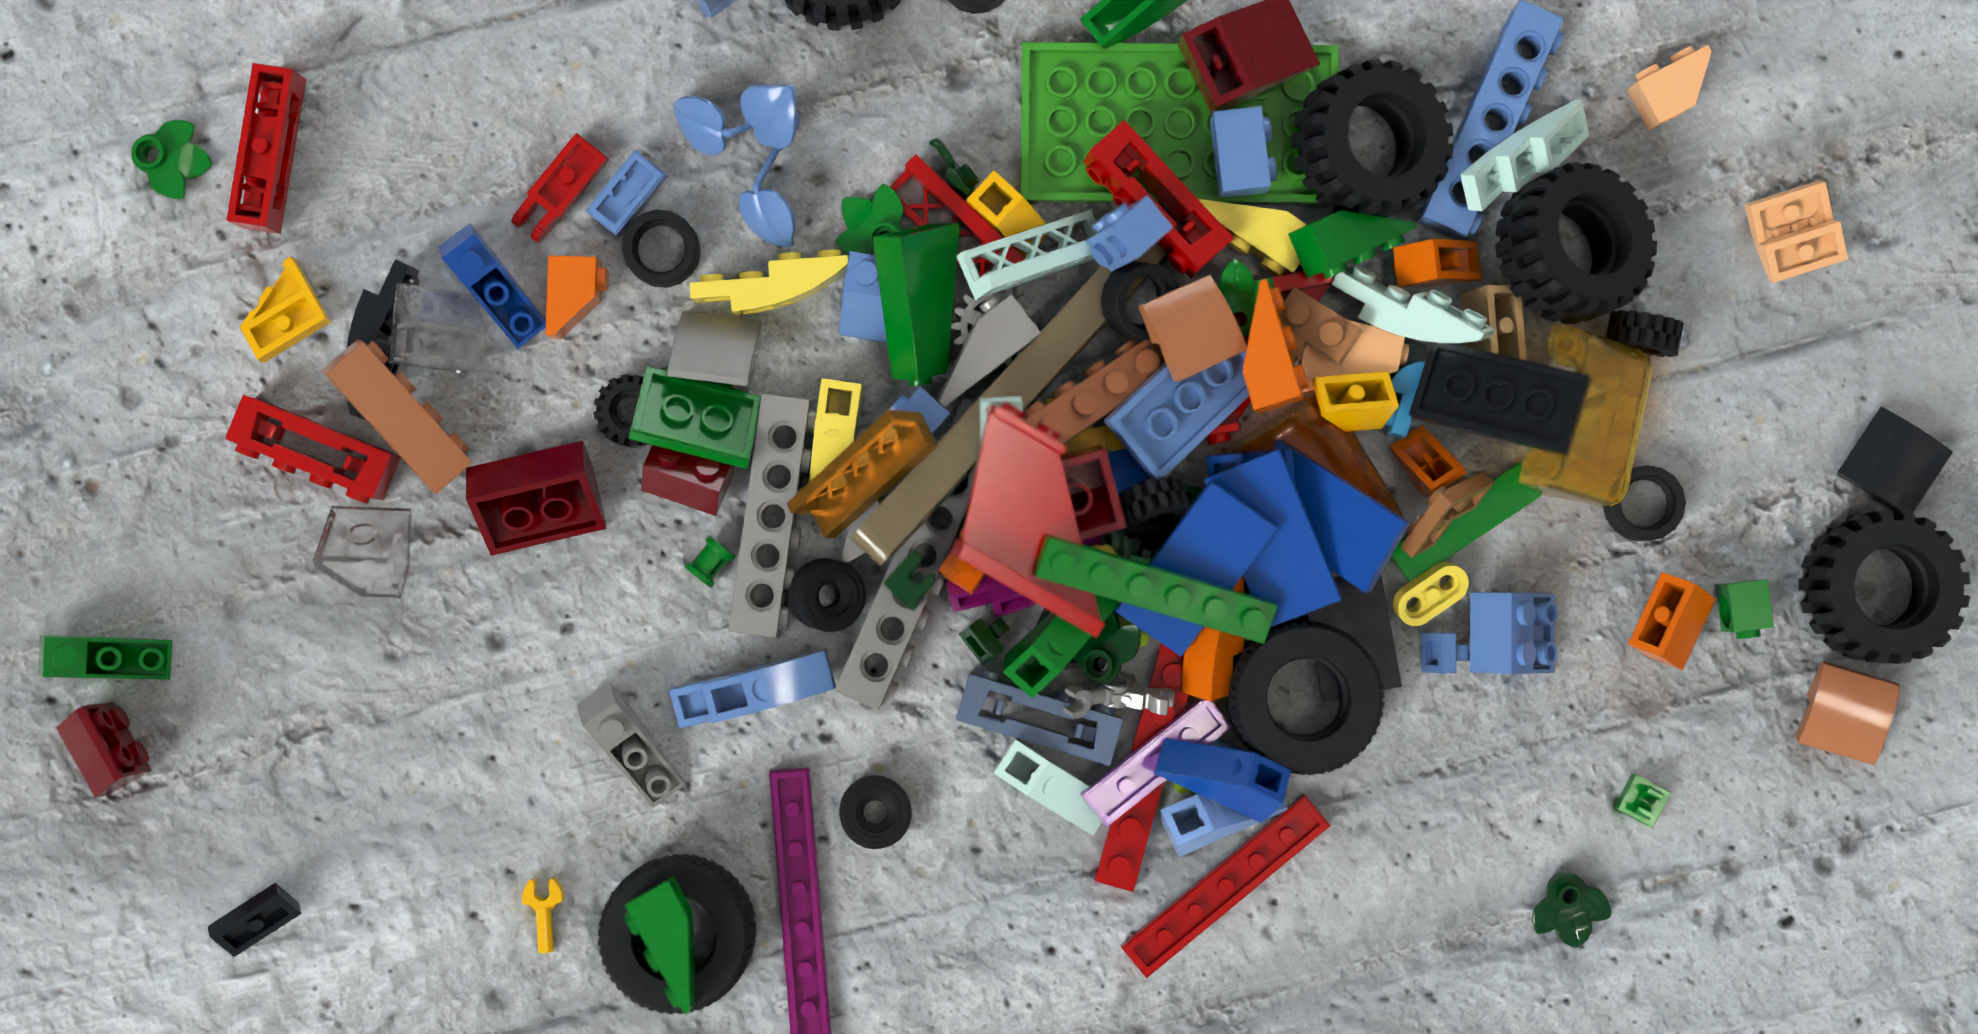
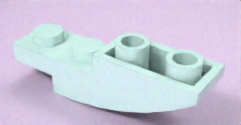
M1360 266L1348 268L1336 274L1331 284L1365 303L1358 317L1359 319L1396 335L1437 343H1465L1490 338L1495 332V329L1485 324L1487 319L1483 315L1470 309H1465L1464 312L1450 305L1452 302L1450 297L1439 291L1430 290L1429 292L1414 294L1412 299L1409 300L1410 294L1395 285H1388V287L1375 281L1377 276L1373 272Z

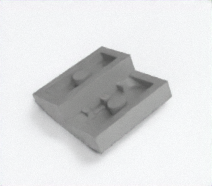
M683 311L672 345L667 376L748 386L754 367V352L761 333V320Z

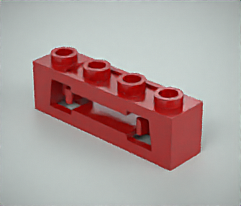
M252 63L226 221L243 229L281 234L306 86V79L293 69ZM259 93H260V94H261L260 102H257V101H258V95H259ZM245 190V192H244V198H243V204H242V203H241L242 191Z
M1125 120L1089 150L1083 161L1087 166L1086 172L1096 184L1104 185L1113 194V201L1117 207L1123 203L1130 206L1148 195L1173 226L1155 244L1158 243L1168 254V261L1179 273H1186L1192 279L1223 251L1234 238ZM1135 168L1141 172L1138 178L1181 224L1184 221L1187 222L1180 232L1175 229L1177 223L1133 176L1130 179L1128 178L1135 172Z
M244 394L225 436L226 440L237 444L236 452L254 459H258L260 454L266 455L274 459L273 467L291 474H295L298 468L311 474L309 477L310 482L332 489L335 483L347 488L346 496L366 504L369 503L370 498L384 500L401 459L399 455ZM269 417L282 421V425L279 426L268 422ZM285 429L339 451L353 453L354 450L368 456V458L364 461L356 456L347 455L342 468L286 445L276 443L271 445L263 440L264 436L269 439L281 441ZM345 469L357 473L356 479L345 475Z

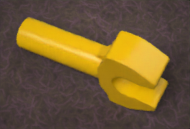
M556 877L549 880V897L547 899H542L538 896L536 878L528 881L522 893V904L529 905L536 911L538 953L554 952L552 910L557 903H561L565 899L564 889Z

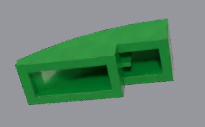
M1101 0L1079 20L1103 49H1106L1148 28L1187 0Z

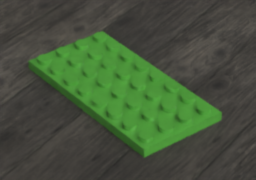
M1022 42L1021 195L1027 202L1114 203L1113 194L1104 185L1096 184L1086 172L1087 166L1083 161L1090 149L1125 120L1197 199L1250 205H1321L1316 201L1318 193L1314 189L1307 191L1302 183V180L1306 178L1303 170H1296L1293 159L1298 157L1299 154L1298 148H1292V135L1299 132V128L1294 126V120L1297 112L1305 109L1302 105L1308 93L1316 90V86L1323 80L1339 72V45H1311L1320 62V66L1227 109L1262 106L1263 118L1269 117L1271 123L1272 139L1266 142L1268 157H1274L1276 181H1271V187L1267 193L1219 198L1210 128V118L1212 115L1178 44L1117 43L1103 49L1099 43ZM1135 168V172L1128 178L1130 179L1133 176L1158 204H1162L1138 178L1141 172Z

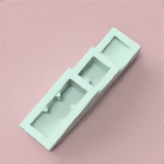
M1574 100L1542 116L1499 143L1460 174L1468 210L1483 211L1503 191L1518 192L1536 173H1547L1558 167L1589 136L1583 101Z

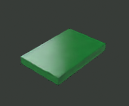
M646 366L628 439L747 469L758 423L761 396L702 380L667 376V371Z

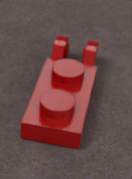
M578 133L574 134L527 192L528 197L513 215L511 223L520 228L528 222L536 211L538 204L541 205L548 212L533 228L530 235L531 239L539 243L554 228L557 220L561 221L607 164L609 158Z

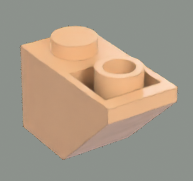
M1691 45L1670 57L1672 64L1662 69H1659L1658 65L1654 64L1635 75L1637 82L1628 88L1627 92L1648 131L1685 113L1696 105L1712 53L1708 45L1697 51Z

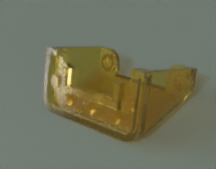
M1552 323L1548 342L1550 357L1561 366L1575 368L1577 373L1590 375L1592 382L1568 457L1532 449L1523 461L1519 483L1547 497L1600 506H1613L1625 498L1629 488L1653 374V364L1650 358L1637 348L1574 326Z

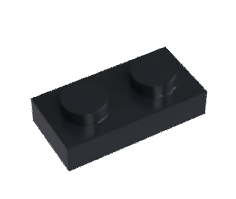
M274 883L207 926L209 937L235 957L302 913L299 902L278 884Z

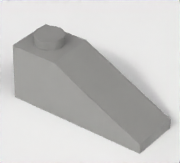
M998 292L980 306L983 313L976 318L938 396V400L944 407L1041 333L1012 294L1008 293L1002 297Z

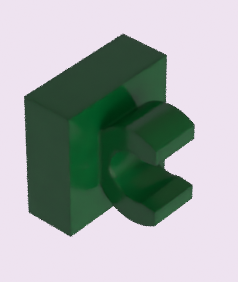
M980 617L958 635L983 666L1005 649L998 639L1009 631L1010 628L1001 617L989 626Z

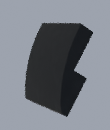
M1881 406L1838 470L1837 476L1873 495L1874 501L1893 511L1913 513L1951 457L1953 451L1917 426Z

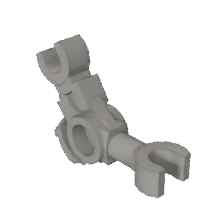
M1120 672L1114 681L1103 685L1096 684L1094 689L1087 690L1077 684L1067 686L1065 693L1074 699L1076 698L1072 705L1063 707V712L1077 719L1086 715L1092 705L1102 703L1111 708L1131 707L1139 710L1147 708L1155 714L1167 715L1168 708L1174 706L1175 691L1169 688L1145 687V684L1137 683L1135 675Z

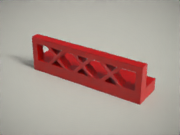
M917 154L905 164V171L890 186L897 193L912 178L923 188L924 204H906L900 198L904 208L903 213L916 226L928 223V210H946L952 216V223L957 221L967 230L959 231V237H974L980 243V246L1003 239L988 222ZM928 194L938 204H928ZM913 210H924V220ZM1013 246L1009 247L1005 257L1006 260L1014 264L1025 261V258ZM1000 250L995 251L993 253L998 255ZM982 257L972 259L974 264H981L980 278L985 275V264H993ZM957 259V265L961 268L960 263Z

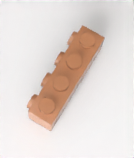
M357 339L321 370L322 373L433 493L437 494L473 463L465 455L470 448L455 432H452L449 436L438 425L444 419L428 402L421 406L411 395L416 388L401 372L394 376L388 370L384 363L389 358L373 341L366 345L363 341Z
M1132 339L1114 352L1118 358L1108 365L1102 359L1083 372L1086 379L1075 385L1070 380L1052 393L1055 400L1046 406L1041 401H1038L1026 409L1023 421L1036 428L1039 422L1050 427L1060 434L1057 441L1064 445L1112 413L1166 362L1164 356L1155 343L1151 342V339L1144 340L1139 344Z

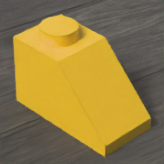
M1389 371L1314 377L1312 380L1322 417L1345 432L1382 429L1399 407Z

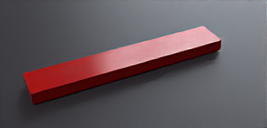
M1302 794L1287 807L1288 810L1273 818L1120 945L1146 978L1331 826L1305 794Z

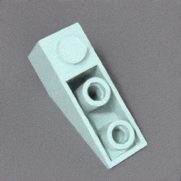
M1014 738L993 769V774L1093 836L1102 822L1081 795L1090 785L1020 739Z

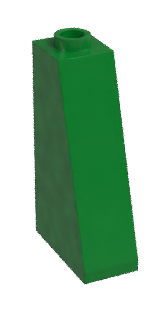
M927 223L873 237L892 379L908 380L910 386L930 384L933 382L932 377L948 372L959 242L958 223Z

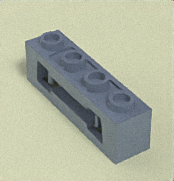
M979 668L978 674L969 673L956 721L1110 766L1124 720L1119 716H1115L1117 708L1107 707L1102 703L1093 705L1082 718L1096 721L1095 727L1076 722L1073 736L1093 742L1092 747L1069 741L1067 734L1007 716L1004 721L979 714L982 709L1002 715L1005 700L987 696L989 690L1011 696V702L1074 720L1073 717L1063 712V707L1072 705L1076 698L1074 699L1067 693L1056 690L1054 697L1038 693L1031 699L1019 686L1000 682L1002 677L1000 673Z

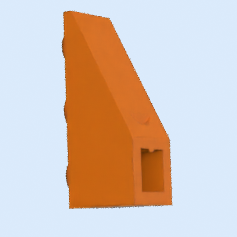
M1267 279L1260 280L1242 370L1253 409L1258 414L1305 400L1302 389L1309 387L1303 365L1295 366L1291 350L1297 349L1292 328L1290 325L1283 327L1279 312L1286 310L1279 287L1272 289Z

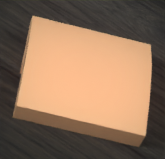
M1818 180L1744 204L1761 263L1771 283L1848 259L1841 222L1833 220L1826 182Z

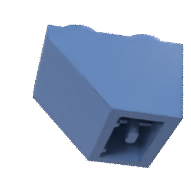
M1470 593V673H1555V662L1558 655L1555 644V622L1558 616L1555 593Z

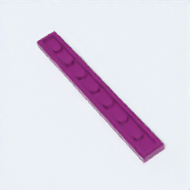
M810 767L770 770L769 778L790 1034H832Z

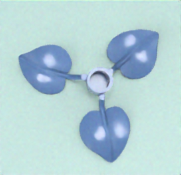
M758 84L748 87L741 95V109L747 123L734 128L724 127L725 116L722 110L705 98L684 96L676 100L673 106L675 107L674 113L680 129L688 142L701 153L713 156L720 154L726 148L725 137H732L754 128L756 139L762 145L773 147L753 183V191H744L740 195L739 207L744 221L757 236L777 246H793L795 244L796 224L792 208L787 200L775 190L769 188L762 190V182L778 153L794 141L796 130L800 126L794 85L773 86Z

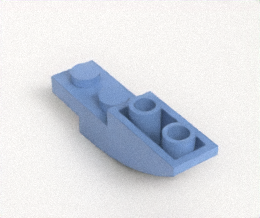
M824 649L753 666L748 670L673 687L669 690V694L680 729L710 721L715 723L791 703L836 688L827 651Z

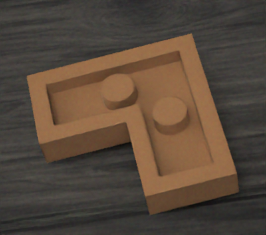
M1296 287L1292 289L1284 302L1286 310L1279 312L1283 327L1290 325L1296 340L1297 349L1291 350L1294 364L1306 346L1310 345L1341 365L1363 333L1361 328Z
M1483 471L1470 478L1466 476L1461 477L1448 489L1444 486L1437 489L1426 502L1429 506L1427 511L1419 515L1408 526L1407 532L1409 536L1400 548L1413 558L1434 547L1451 522L1474 510L1495 481Z

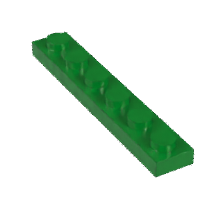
M1046 534L1033 572L1036 577L1263 644L1278 607L1273 601Z

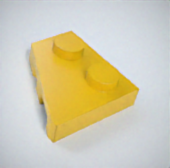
M291 256L282 263L285 269L273 287H266L259 297L257 307L249 312L239 327L257 360L262 363L269 361L331 323L300 265Z

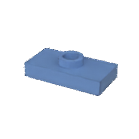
M634 150L585 211L619 237L668 176L637 150Z

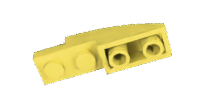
M821 250L817 252V257L801 258V253L796 252L781 253L777 255L778 260L768 261L769 277H763V272L761 271L739 273V279L723 280L722 274L699 276L700 282H690V298L695 303L731 301V311L735 316L758 314L779 309L799 302L835 282L846 273L849 257L848 255H841L840 250Z

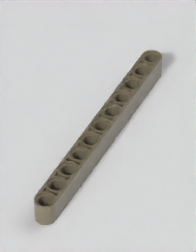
M1157 243L1133 261L1161 265L1168 254ZM1101 266L979 398L1020 396L1023 412L1032 406L1107 324L1102 312L1101 296L1103 286L1112 272L1107 267ZM1139 277L1131 284L1126 294L1125 304L1149 279L1148 277ZM979 399L937 443L938 447L915 466L852 536L851 540L879 565L884 566L977 466L980 451Z

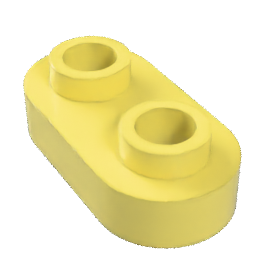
M1439 562L1396 592L1392 602L1393 611L1407 625H1423L1463 598L1469 586L1468 576L1462 568L1452 562ZM1448 575L1447 583L1440 586V579ZM1415 597V604L1412 607L1407 608V602L1409 601V599Z

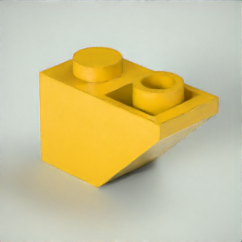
M994 170L967 199V203L1003 238L1046 224L1027 200ZM1046 235L1041 236L1039 245L1045 240ZM1013 246L1024 258H1026V252Z

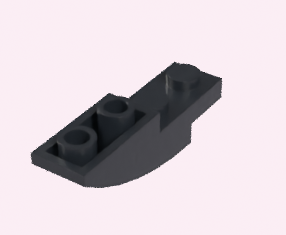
M396 259L379 295L363 289L355 309L347 342L348 348L357 339H360L366 345L373 341L389 358L384 365L393 375L397 372L400 364V357H398L400 348L387 343L389 336H394L399 330L403 319L400 312L406 299L411 300L419 285V279L416 278L419 271ZM347 400L349 414L366 420Z

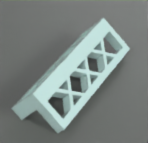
M1091 209L959 253L957 259L974 299L978 300L1095 260L1091 254V247L1086 240L1077 242L1070 238L1073 226L1079 223H1083L1088 238L1096 232L1092 227L1096 220ZM1046 235L1059 242L1057 250L1048 253L1040 250L1038 245L1041 236ZM1015 246L1026 252L1025 261L1014 264L1006 260L1005 257L1009 247ZM1000 250L998 255L993 253L995 251ZM977 257H982L995 264L992 272L986 273L981 278L972 260Z

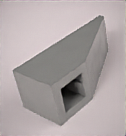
M610 682L577 705L582 726L653 808L686 785L634 710Z

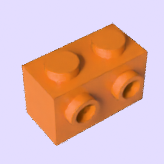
M1661 572L1628 645L1648 658L1683 671L1716 598L1695 583Z

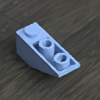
M1199 794L1161 809L1162 823L1178 858L1259 823ZM1285 802L1268 818L1288 810Z

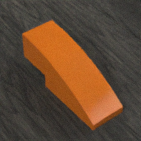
M1244 576L1240 578L1232 590L1244 593ZM1204 626L1184 654L1182 693L1210 702L1228 696L1233 673V656L1243 653L1244 638Z

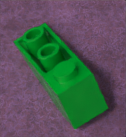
M1340 210L1290 232L1288 235L1306 277L1309 278L1323 272L1325 279L1347 270L1345 262L1350 259L1356 265L1376 256L1374 248L1381 245L1382 250L1386 251L1404 243L1403 234L1417 228V225L1412 221Z
M1095 594L1101 622H1104L1119 605V602ZM1050 612L1005 655L1003 672L1033 699L1061 673L1092 635Z
M40 635L38 675L41 677L170 680L172 640Z
M672 876L626 903L624 906L628 912L624 914V918L631 932L635 936L640 934L647 946L644 954L650 967L655 972L660 970L667 982V985L664 986V991L669 1002L674 1008L680 1006L682 1012L686 1015L695 1006L694 916L691 906L675 877Z

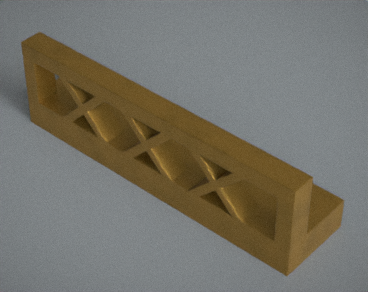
M888 409L786 503L791 514H813L824 538H836L938 447L920 412Z

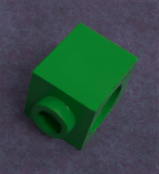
M1748 580L1715 584L1721 632H1735L1736 639L1760 637V629L1774 627L1768 580Z

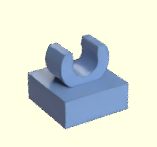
M1421 633L1422 673H1456V661H1470L1469 645L1456 644V633Z

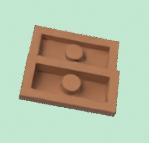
M1205 275L1138 305L1151 342L1159 343L1173 381L1186 379L1247 350V345L1237 321L1223 294L1210 275Z
M1821 661L1807 693L1810 703L1795 734V738L1798 743L1875 765L1893 719L1900 691L1899 683Z

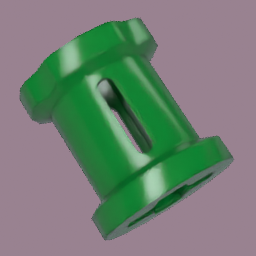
M709 535L706 538L707 544L692 562L687 561L684 567L712 588L715 585L714 578L726 563L733 561L736 556Z

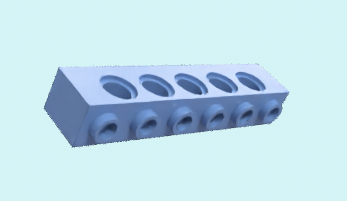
M1519 0L1511 9L1451 143L1454 146L1452 159L1444 161V164L1448 166V172L1444 180L1436 183L1437 190L1426 199L1416 221L1417 223L1455 240H1462L1468 233L1475 234L1484 213L1468 210L1467 203L1458 202L1453 196V187L1456 185L1463 186L1460 174L1472 165L1469 160L1470 150H1478L1484 155L1511 136L1516 125L1520 127L1524 125L1532 108V105L1527 103L1532 90L1538 91L1548 72V69L1543 67L1548 54L1554 55L1564 37V33L1559 31L1564 18L1524 0ZM1525 43L1529 45L1533 50V59H1525L1520 56L1517 44ZM1501 80H1512L1517 86V95L1505 93L1501 87ZM1493 114L1497 116L1501 121V131L1489 129L1485 123V115Z

